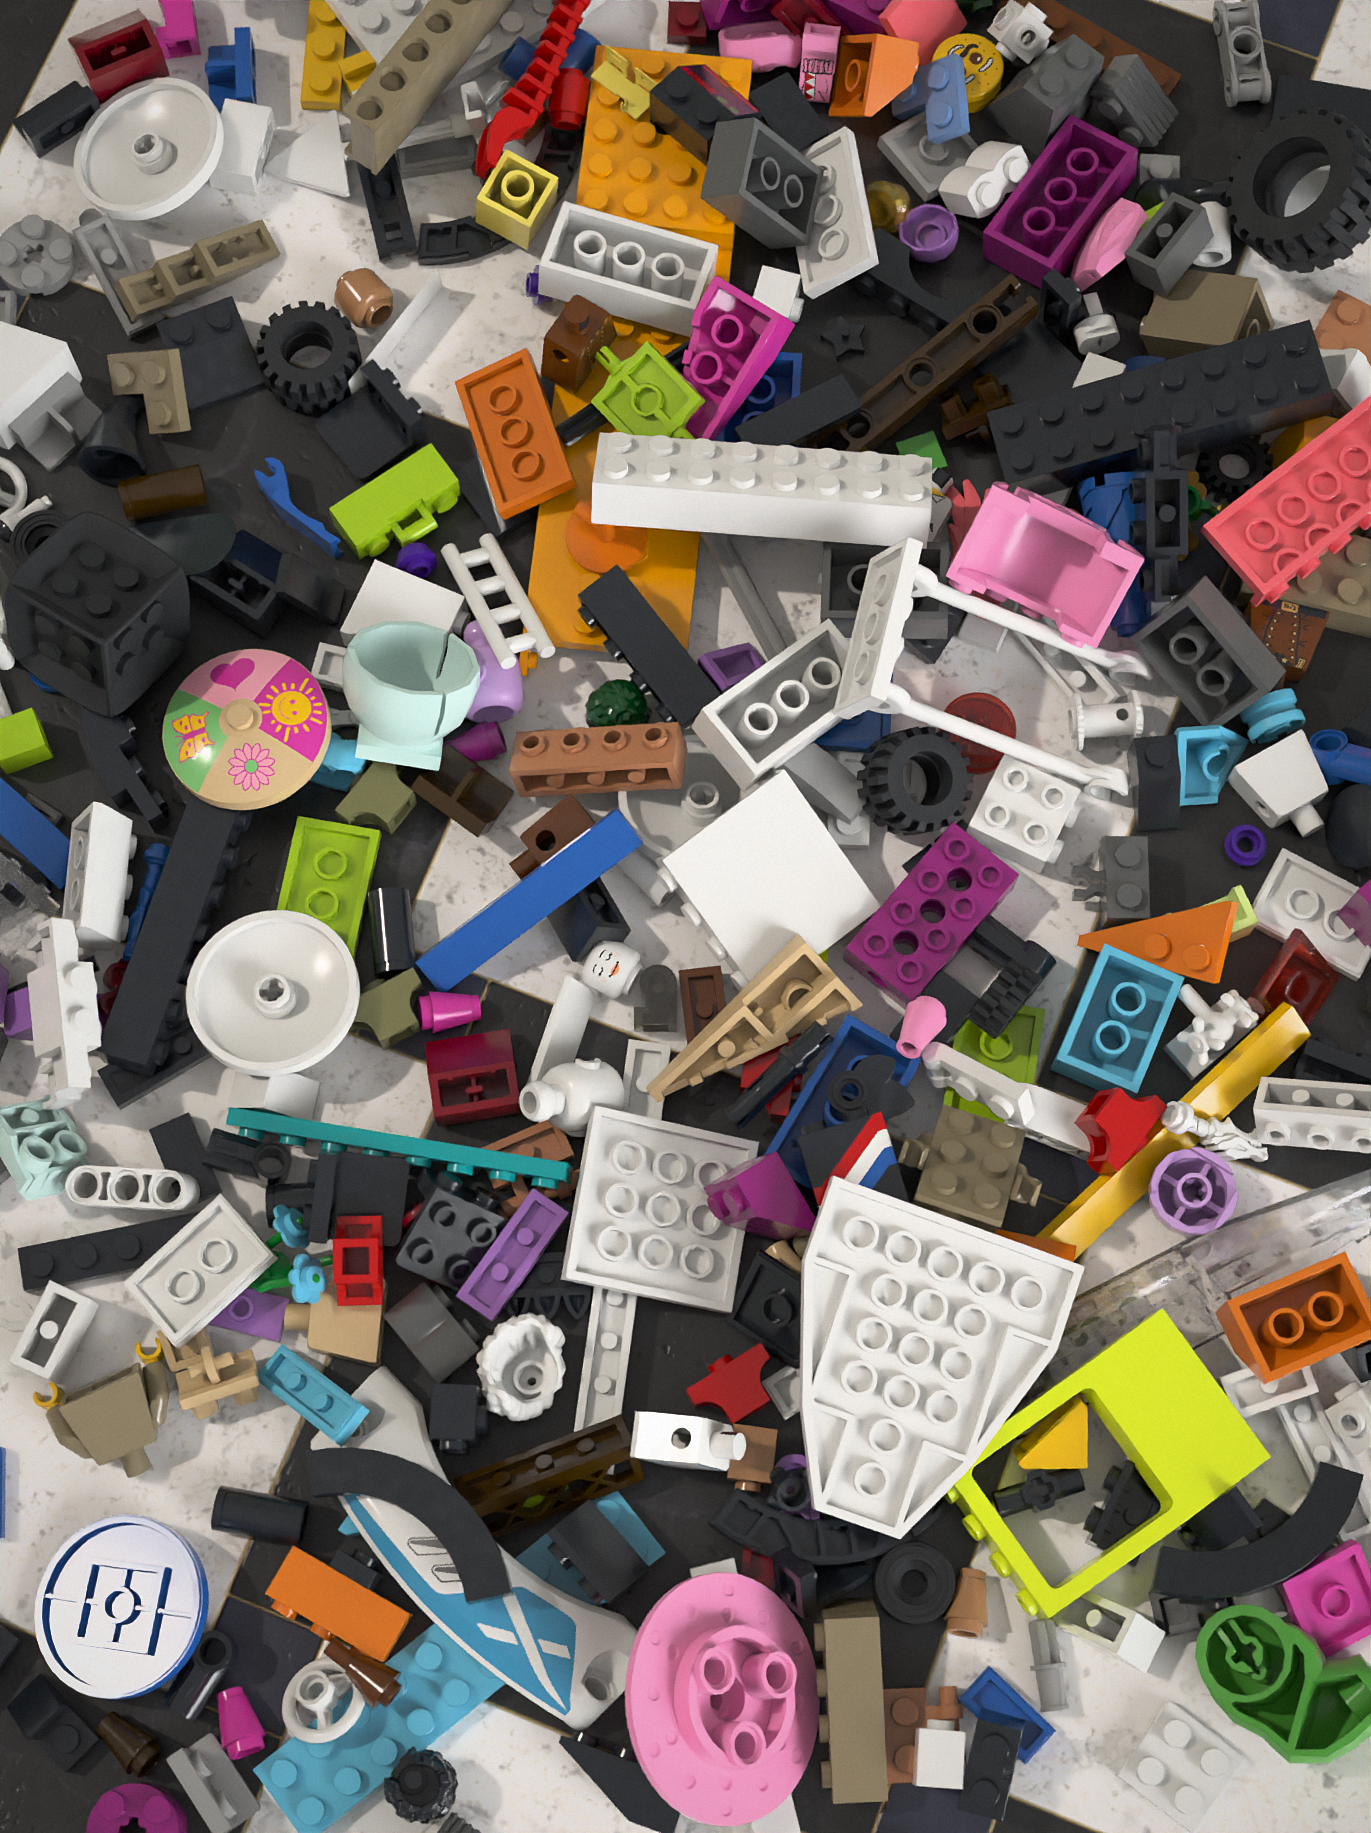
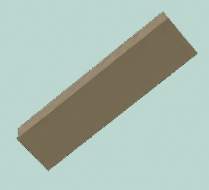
M430 0L342 109V115L351 120L352 138L344 149V154L370 169L374 175H377L515 0Z

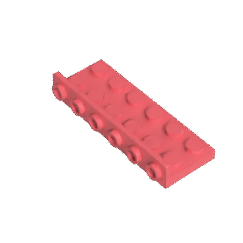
M1371 395L1204 524L1200 530L1254 592L1250 602L1255 607L1266 599L1270 604L1279 599L1290 588L1287 582L1297 574L1301 579L1307 577L1321 564L1318 558L1328 550L1333 555L1340 551L1352 540L1349 533L1358 526L1363 530L1371 526Z

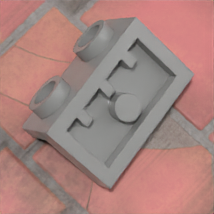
M214 1733L207 1734L189 1748L179 1749L166 1759L212 1833H229L260 1810V1804L232 1760H230L227 1752L222 1750V1744Z

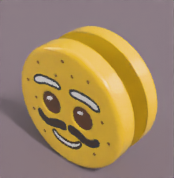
M976 34L954 35L938 46L933 55L932 62L953 53L963 57L968 113L977 112L984 109L1000 91L1004 71L1003 58L1001 53L995 48V45L982 36Z

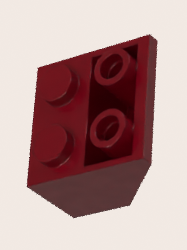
M139 9L67 38L90 89L98 99L99 105L105 103L121 90L138 82L170 76L157 38L147 18Z
M510 1029L425 1043L433 1113L438 1127L522 1113L519 1104L520 1090Z

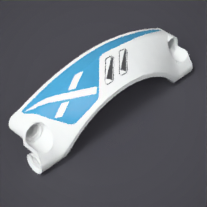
M385 1365L374 1371L351 1395L370 1412L345 1444L341 1447L322 1431H319L311 1440L312 1450L353 1447L396 1455L419 1464L450 1485L431 1445L422 1404ZM338 1496L349 1517L373 1552L413 1601L465 1651L525 1697L560 1718L570 1727L576 1730H585L625 1691L629 1657L638 1630L622 1614L585 1603L562 1592L526 1569L500 1545L498 1546L509 1571L514 1595L469 1605L466 1603L463 1586L453 1561L444 1546L427 1526L409 1513L385 1501L357 1496Z

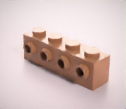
M678 722L516 732L509 772L520 797L676 789L683 786L688 748Z

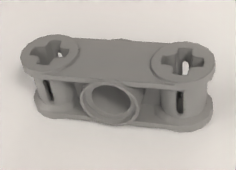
M1215 0L1213 5V26L1218 39L1224 76L1225 99L1228 107H1235L1237 102L1259 100L1262 104L1269 103L1271 98V77L1266 64L1259 22L1258 1L1246 0L1224 3L1223 0ZM1235 49H1243L1248 54H1241Z

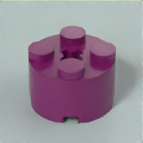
M137 1782L120 1785L103 1794L89 1815L86 1833H129V1825L136 1823L137 1818H139V1826L146 1828V1833H187L188 1824L182 1805H180L176 1797L168 1789L156 1783Z

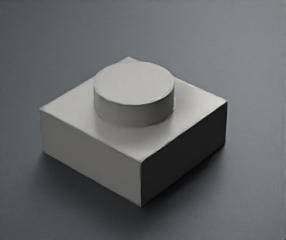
M1140 154L1138 160L1137 191L1141 184L1148 179L1179 178L1180 156Z

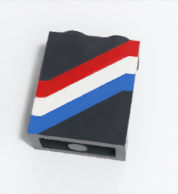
M865 1107L842 1114L844 1123L827 1128L825 1120L800 1127L802 1136L791 1140L793 1148L799 1147L818 1211L831 1176H836L910 1203L882 1112L869 1115L868 1109Z

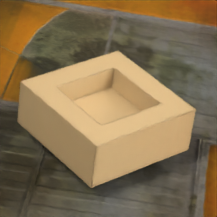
M206 1326L181 1349L174 1347L161 1330L157 1331L171 1373L188 1368V1365L203 1361L201 1348L208 1345L212 1346Z

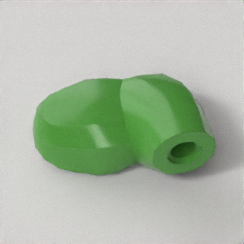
M1239 1604L1226 1607L1207 1620L1197 1636L1195 1658L1201 1678L1212 1698L1235 1724L1262 1737L1289 1764H1328L1357 1748L1371 1736V1666L1361 1654L1340 1660L1327 1661L1318 1643L1312 1636L1297 1625L1284 1621L1260 1606Z

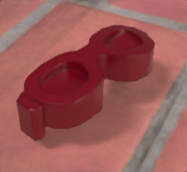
M123 958L117 963L111 964L103 975V983L111 992L104 993L99 999L98 1009L107 1019L128 966V962L122 960Z

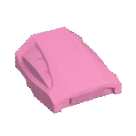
M1121 198L1109 207L1095 222L1076 255L1070 277L1076 283L1080 292L1102 278L1125 259V251L1143 230L1142 224L1149 218L1139 204Z

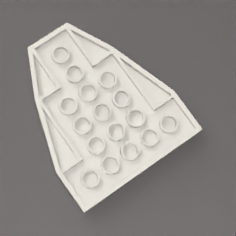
M831 1176L801 1261L799 1407L812 1508L901 1539L973 1466L1055 1355L1085 1266L836 1176Z

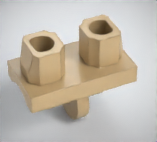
M208 1345L201 1348L203 1361L188 1365V1370L175 1374L179 1389L178 1398L182 1410L191 1409L199 1420L213 1416L219 1410L217 1399L232 1395L235 1403L241 1406L258 1400L257 1386H260L256 1359L252 1349L233 1355L230 1351L215 1356L212 1346Z

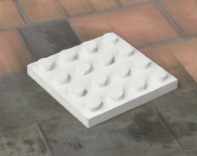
M595 1105L587 1126L561 1280L724 1314L732 1313L745 1231L725 1226L722 1220L717 1219L713 1215L707 1204L708 1195L704 1187L743 1162L756 1158L759 1142Z

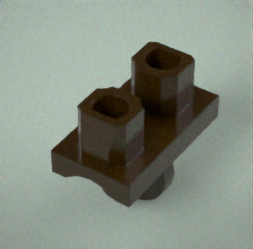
M991 372L978 377L973 382V388L977 394V397L964 402L958 389H951L938 396L942 431L947 440L965 433L968 440L981 435L987 445L994 442L987 412L1013 405L1011 400L1013 396L1008 384L1001 385Z

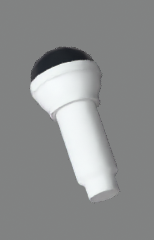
M46 495L41 499L37 498L16 515L13 514L0 518V539L10 543L12 531L18 522L30 513L48 510L53 505Z

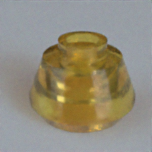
M875 181L865 187V193L873 231L879 227L889 234L899 231V224L902 222L903 225L905 224L911 209V199L908 192L903 186L894 182Z

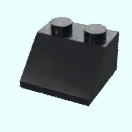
M232 296L156 323L165 348H179L186 400L191 413L266 385L247 331Z

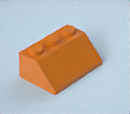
M1345 1252L1230 1299L1215 1312L1234 1353L1264 1385L1371 1340V1303Z

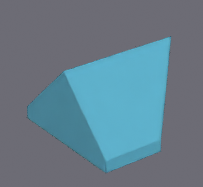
M1220 725L1177 728L1174 735H1176L1181 771L1180 806L1218 803V795L1250 740Z

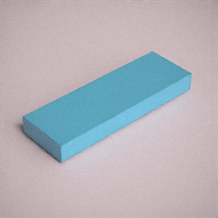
M281 1344L258 1373L259 1383L341 1447L370 1412L284 1344Z

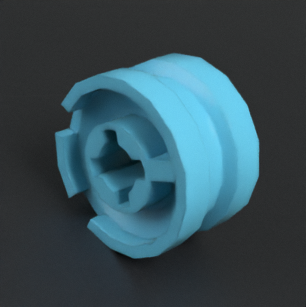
M1285 688L1267 693L1239 713L1242 722L1248 724L1250 728L1247 734L1252 744L1256 743V739L1259 744L1278 739L1277 735L1284 732L1289 734L1306 722L1302 710L1296 709L1295 703L1297 698L1292 689Z

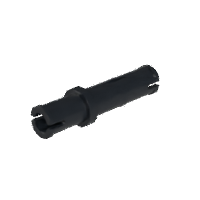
M814 1020L812 1025L789 1047L784 1045L779 1050L781 1055L722 1112L742 1131L799 1073L804 1075L809 1070L807 1065L830 1042L832 1043L834 1038Z

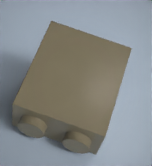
M1187 269L1166 297L1154 291L1152 306L1148 315H1145L1141 321L1139 334L1149 355L1163 357L1167 361L1271 331L1275 323L1258 278Z

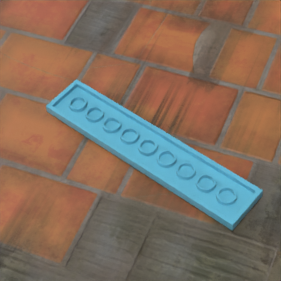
M618 1491L592 1501L649 1567L666 1554ZM547 1533L515 1558V1560L536 1576L572 1597L597 1607H601L606 1603L603 1599L596 1605L577 1583L584 1576L574 1564L566 1570L547 1547L554 1541ZM434 1623L384 1664L401 1672L398 1682L403 1685L398 1695L387 1708L379 1704L373 1710L365 1701L362 1713L355 1724L340 1737L329 1742L314 1744L301 1741L294 1736L256 1766L253 1771L298 1833H323L382 1785L384 1778L391 1776V1772L408 1749L415 1746L417 1751L426 1749L506 1683L472 1657ZM353 1689L343 1696L332 1710L333 1724L339 1721L347 1712L352 1701ZM317 1718L306 1727L318 1729Z

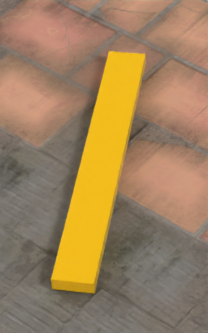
M1283 1002L1179 1101L1190 1104L1197 1118L1207 1120L1215 1117L1221 1122L1259 1085L1261 1077H1268L1311 1036L1293 1006ZM1160 1118L1147 1133L1148 1141L1137 1154L1130 1156L1119 1172L1101 1174L1036 1237L1076 1245V1259L1148 1191V1185L1154 1169L1168 1154L1182 1149L1193 1148L1199 1142L1200 1136L1189 1131H1185L1182 1134L1172 1133L1162 1124Z

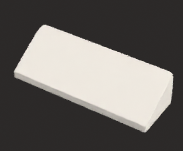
M1029 615L1027 616V618L1058 630L1055 620L1043 616L1042 620H1038ZM1011 631L1069 700L1074 693H1079L1082 705L1119 703L1127 696L1119 684L1109 677L1107 670L1101 668L1099 664L1017 631Z
M565 975V978H562L527 1084L537 1080L541 1081L551 1068L564 1063H571L575 1060L595 1001V994L570 976Z

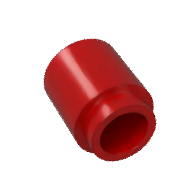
M561 68L559 76L550 87L552 92L549 95L547 115L551 118L550 125L553 128L577 131L582 128V122L587 118L590 80L584 77L583 72L579 69Z

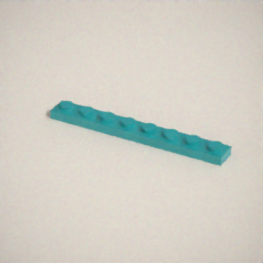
M229 1107L226 1120L227 1125L239 1129L238 1135L258 1141H263L265 1134L280 1136L279 1142L288 1146L305 1148L307 1140L322 1143L321 1150L347 1152L349 1147L364 1150L363 1154L388 1157L390 1154L406 1157L405 1159L409 1162V1165L430 1169L431 1161L448 1164L447 1171L456 1174L472 1176L473 1169L475 1168L490 1171L489 1178L498 1181L515 1183L516 1175L533 1178L532 1186L557 1190L558 1182L571 1184L573 1166L565 1162Z

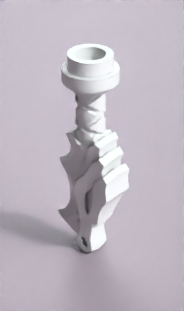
M1183 1101L1169 1102L1167 1104L1168 1107L1161 1115L1162 1124L1166 1126L1168 1131L1175 1134H1182L1185 1131L1195 1133V1135L1200 1136L1199 1142L1201 1145H1205L1206 1150L1218 1154L1224 1161L1251 1158L1255 1162H1263L1268 1159L1267 1147H1262L1258 1143L1256 1128L1251 1133H1244L1233 1124L1229 1117L1224 1122H1219L1215 1117L1207 1120L1197 1118L1194 1115L1192 1106Z

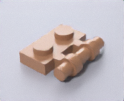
M548 1120L481 1148L559 1162L575 1158L565 1132L555 1128ZM580 1168L573 1171L571 1184L558 1182L557 1190L535 1187L534 1189L550 1200L555 1197H559L561 1200L571 1196V1190L577 1188ZM516 1175L515 1183L490 1179L495 1192L510 1185L514 1190L516 1196L500 1202L508 1218L515 1214L531 1191L527 1189L523 1180L528 1177Z
M957 1686L939 1687L940 1705L927 1706L926 1687L883 1689L887 1784L913 1782L916 1728L927 1729V1719L955 1721L954 1731H960L959 1719L963 1718V1705L958 1704ZM966 1749L964 1751V1761H966Z

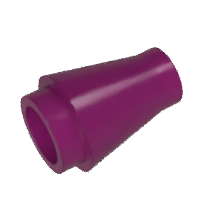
M484 720L452 740L443 742V748L447 745H452L474 762L498 760L500 754L507 752L505 738L497 721L488 723Z

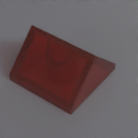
M1294 928L1247 996L1246 1001L1252 1011L1258 1014V1024H1261L1277 1007L1285 1002L1293 1006L1308 1028L1340 977L1301 929Z

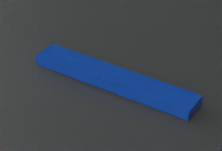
M616 807L419 956L415 963L439 992H447L643 844L642 837L618 807Z

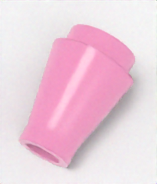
M920 996L908 1003L900 1038L896 1043V1048L901 1055L911 1059L919 1057L922 1050L945 1027L946 1010L943 1004L930 996Z

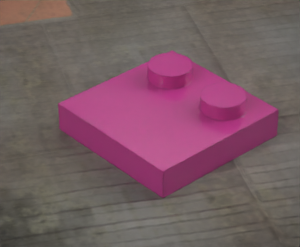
M1349 1539L1319 1555L1302 1571L1277 1585L1293 1624L1316 1640L1326 1658L1371 1634V1570L1359 1542Z

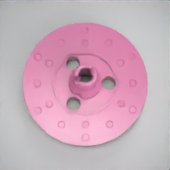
M709 1573L689 1578L674 1586L653 1606L642 1623L633 1643L626 1673L625 1710L628 1730L636 1757L646 1777L659 1795L675 1810L697 1822L715 1826L742 1825L764 1817L784 1802L800 1781L808 1765L818 1730L820 1698L817 1696L816 1666L808 1640L787 1605L774 1592L754 1579L734 1573Z

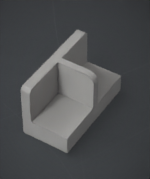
M67 371L8 426L17 443L47 471L51 472L85 442L102 411L85 396L79 381Z

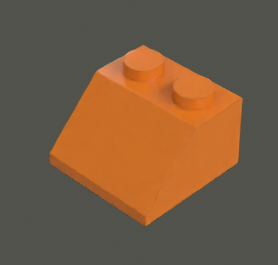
M882 34L841 36L828 116L872 117L913 83V77L919 66V56L917 54L919 42Z

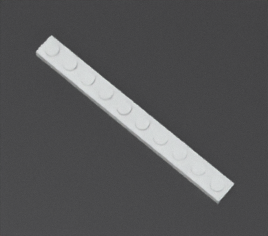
M629 1039L623 1077L625 1090L623 1112L662 1120L664 1100L657 1102L648 1093L646 1087L669 1064L670 1044ZM594 1286L574 1432L622 1414L638 1295ZM614 1465L611 1466L607 1474L613 1475Z

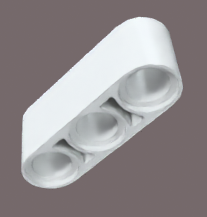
M1019 1083L1028 1088L1035 1114L1025 1126L1011 1118L1004 1120L1003 1124L1026 1131L1025 1137L1087 1161L1090 1154L1088 1138L1074 1124L1087 1106L1039 1086Z
M84 1165L73 1169L67 1176L65 1183L66 1193L73 1202L96 1208L186 1212L197 1204L200 1197V1186L195 1178L191 1175L168 1169ZM95 1176L98 1187L94 1195L88 1197L86 1193L87 1182ZM136 1178L139 1183V1190L137 1195L130 1200L127 1195V1187ZM178 1180L181 1187L180 1195L175 1201L171 1202L168 1197V1190L170 1185Z

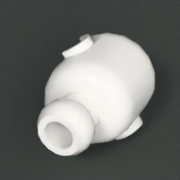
M599 1058L590 1061L576 1059L575 1062L564 1063L551 1068L541 1081L537 1080L528 1083L520 1093L519 1104L523 1115L531 1121L543 1122L548 1120L555 1128L565 1131L568 1135L586 1137L588 1121L593 1107L596 1105L622 1111L625 1103V1090L617 1070L608 1063L601 1062Z

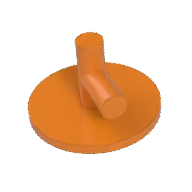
M581 500L576 505L566 527V545L573 560L583 569L599 575H604L617 564L623 572L632 568L641 559L646 550L648 542L647 527L591 523L592 500L588 502Z

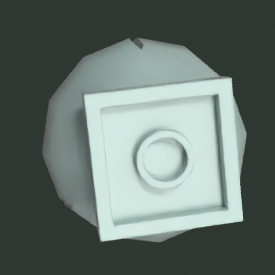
M384 621L359 630L349 643L342 663L343 691L349 708L360 722L355 758L439 771L443 737L461 725L472 706L480 686V667L473 648L451 633L448 637L447 654L440 674L447 644V630L412 621Z

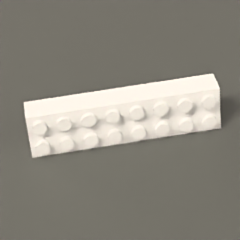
M623 432L599 433L592 482L591 523L893 546L901 540L911 537L923 542L922 549H927L932 510V458L920 457L914 454L903 456L878 454L873 451L850 452L837 451L832 448L811 449L798 448L791 445H759L744 441L737 443L720 442L705 438L694 440L669 438L664 435L641 436L628 435Z

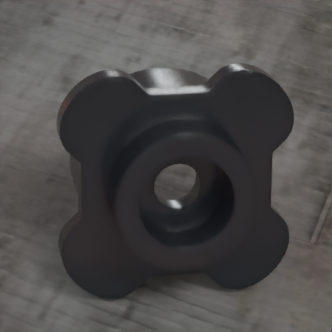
M776 1467L770 1472L769 1479L772 1482L771 1494L767 1497V1504L770 1508L778 1511L783 1508L793 1512L803 1511L810 1505L811 1495L806 1467H800L797 1471H786L783 1467ZM792 1485L794 1487L792 1492H786L788 1486Z

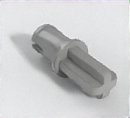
M1050 1618L1033 1620L1028 1625L1034 1666H1030V1670L1036 1673L1041 1704L1040 1712L1069 1709L1062 1667L1066 1666V1662H1061L1055 1621Z

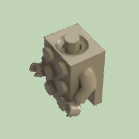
M943 1104L933 1134L923 1133L917 1139L906 1138L897 1161L902 1164L904 1162L909 1167H918L917 1169L921 1170L911 1204L996 1234L997 1227L1001 1228L1008 1200L1012 1199L1019 1203H1030V1205L1035 1206L1042 1186V1182L1028 1176L1026 1166L1018 1162L1026 1131Z

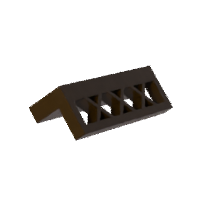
M620 1414L453 1480L457 1491L477 1511L480 1517L495 1511L503 1513L499 1520L486 1525L493 1538L496 1539L580 1506L589 1499L593 1501L645 1479L639 1459L630 1457L632 1438ZM626 1460L629 1461L630 1469L615 1475L607 1474L611 1466ZM579 1478L587 1480L582 1488L574 1491L565 1490L569 1482ZM536 1495L544 1496L542 1502L531 1508L523 1506L528 1498Z

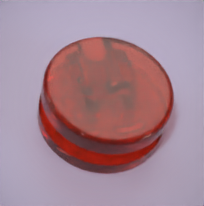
M982 692L967 693L954 699L944 710V712L1013 739L1016 738L1017 730L1013 713L1002 700L993 695ZM938 728L937 732L945 731V730H942V729ZM945 731L951 735L950 743L958 741L963 747L959 752L961 756L969 757L971 764L966 766L968 774L980 775L997 769L1004 753Z

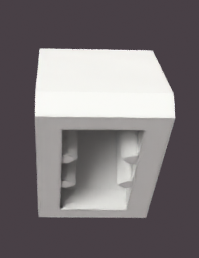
M235 1071L227 1109L229 1110V1107L313 1121L321 1083L295 1073L268 1077Z

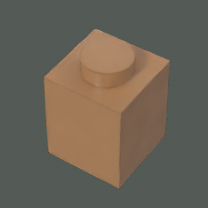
M733 1424V1432H740L744 1435L746 1450L742 1459H730L726 1481L735 1482L734 1489L738 1487L744 1492L761 1493L762 1486L770 1487L772 1483L769 1479V1474L774 1466L778 1429Z

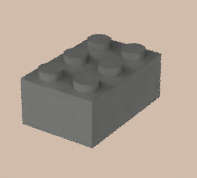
M756 117L716 122L700 198L769 249L808 246L824 171Z
M823 541L821 623L829 618L845 638H851L870 559L891 546ZM927 542V549L921 550L918 564L929 568L936 574L938 582L949 586V578L945 576L950 566L949 542ZM929 596L911 597L913 598V608L909 617L904 622L901 637L904 639H947L948 604Z
M1206 575L1150 616L1129 638L1202 726H1222L1269 693L1286 672Z

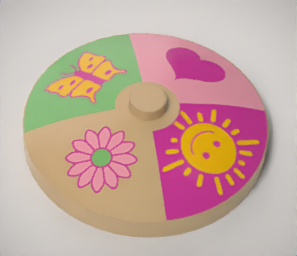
M264 649L237 650L217 656L199 666L177 688L164 717L163 746L170 767L180 782L193 795L206 803L220 808L252 810L286 799L311 779L321 765L328 750L332 720L328 701L320 685L302 664L291 657L275 651Z

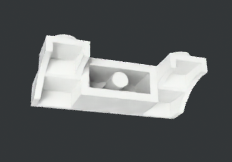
M50 918L37 925L40 935L27 944V950L36 951L38 968L27 974L35 1058H52L50 1062L39 1067V1074H48L50 1100L42 1103L43 1109L58 1110L81 1100V1092L91 1088V1065L88 1061L87 1052L101 1047L102 1027L98 1018L97 982L94 979L93 962L78 961L77 952L79 945L78 939L75 936L74 920Z

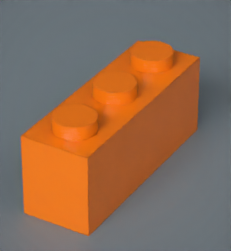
M296 1546L291 1548L265 1593L275 1599L271 1608L294 1621L297 1615L300 1614L314 1622L309 1630L321 1638L331 1642L334 1638L339 1637L352 1645L350 1650L354 1654H360L374 1661L376 1659L382 1663L387 1662L413 1616L408 1611L363 1587Z

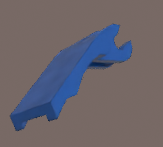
M273 457L265 458V461L269 464L267 467L273 473V476L267 477L264 473L255 470V477L258 486L273 505L278 515L332 558L336 559L344 555V551L338 549L337 544L341 542L338 537L327 532L322 522L306 516L292 504L287 474L281 461Z

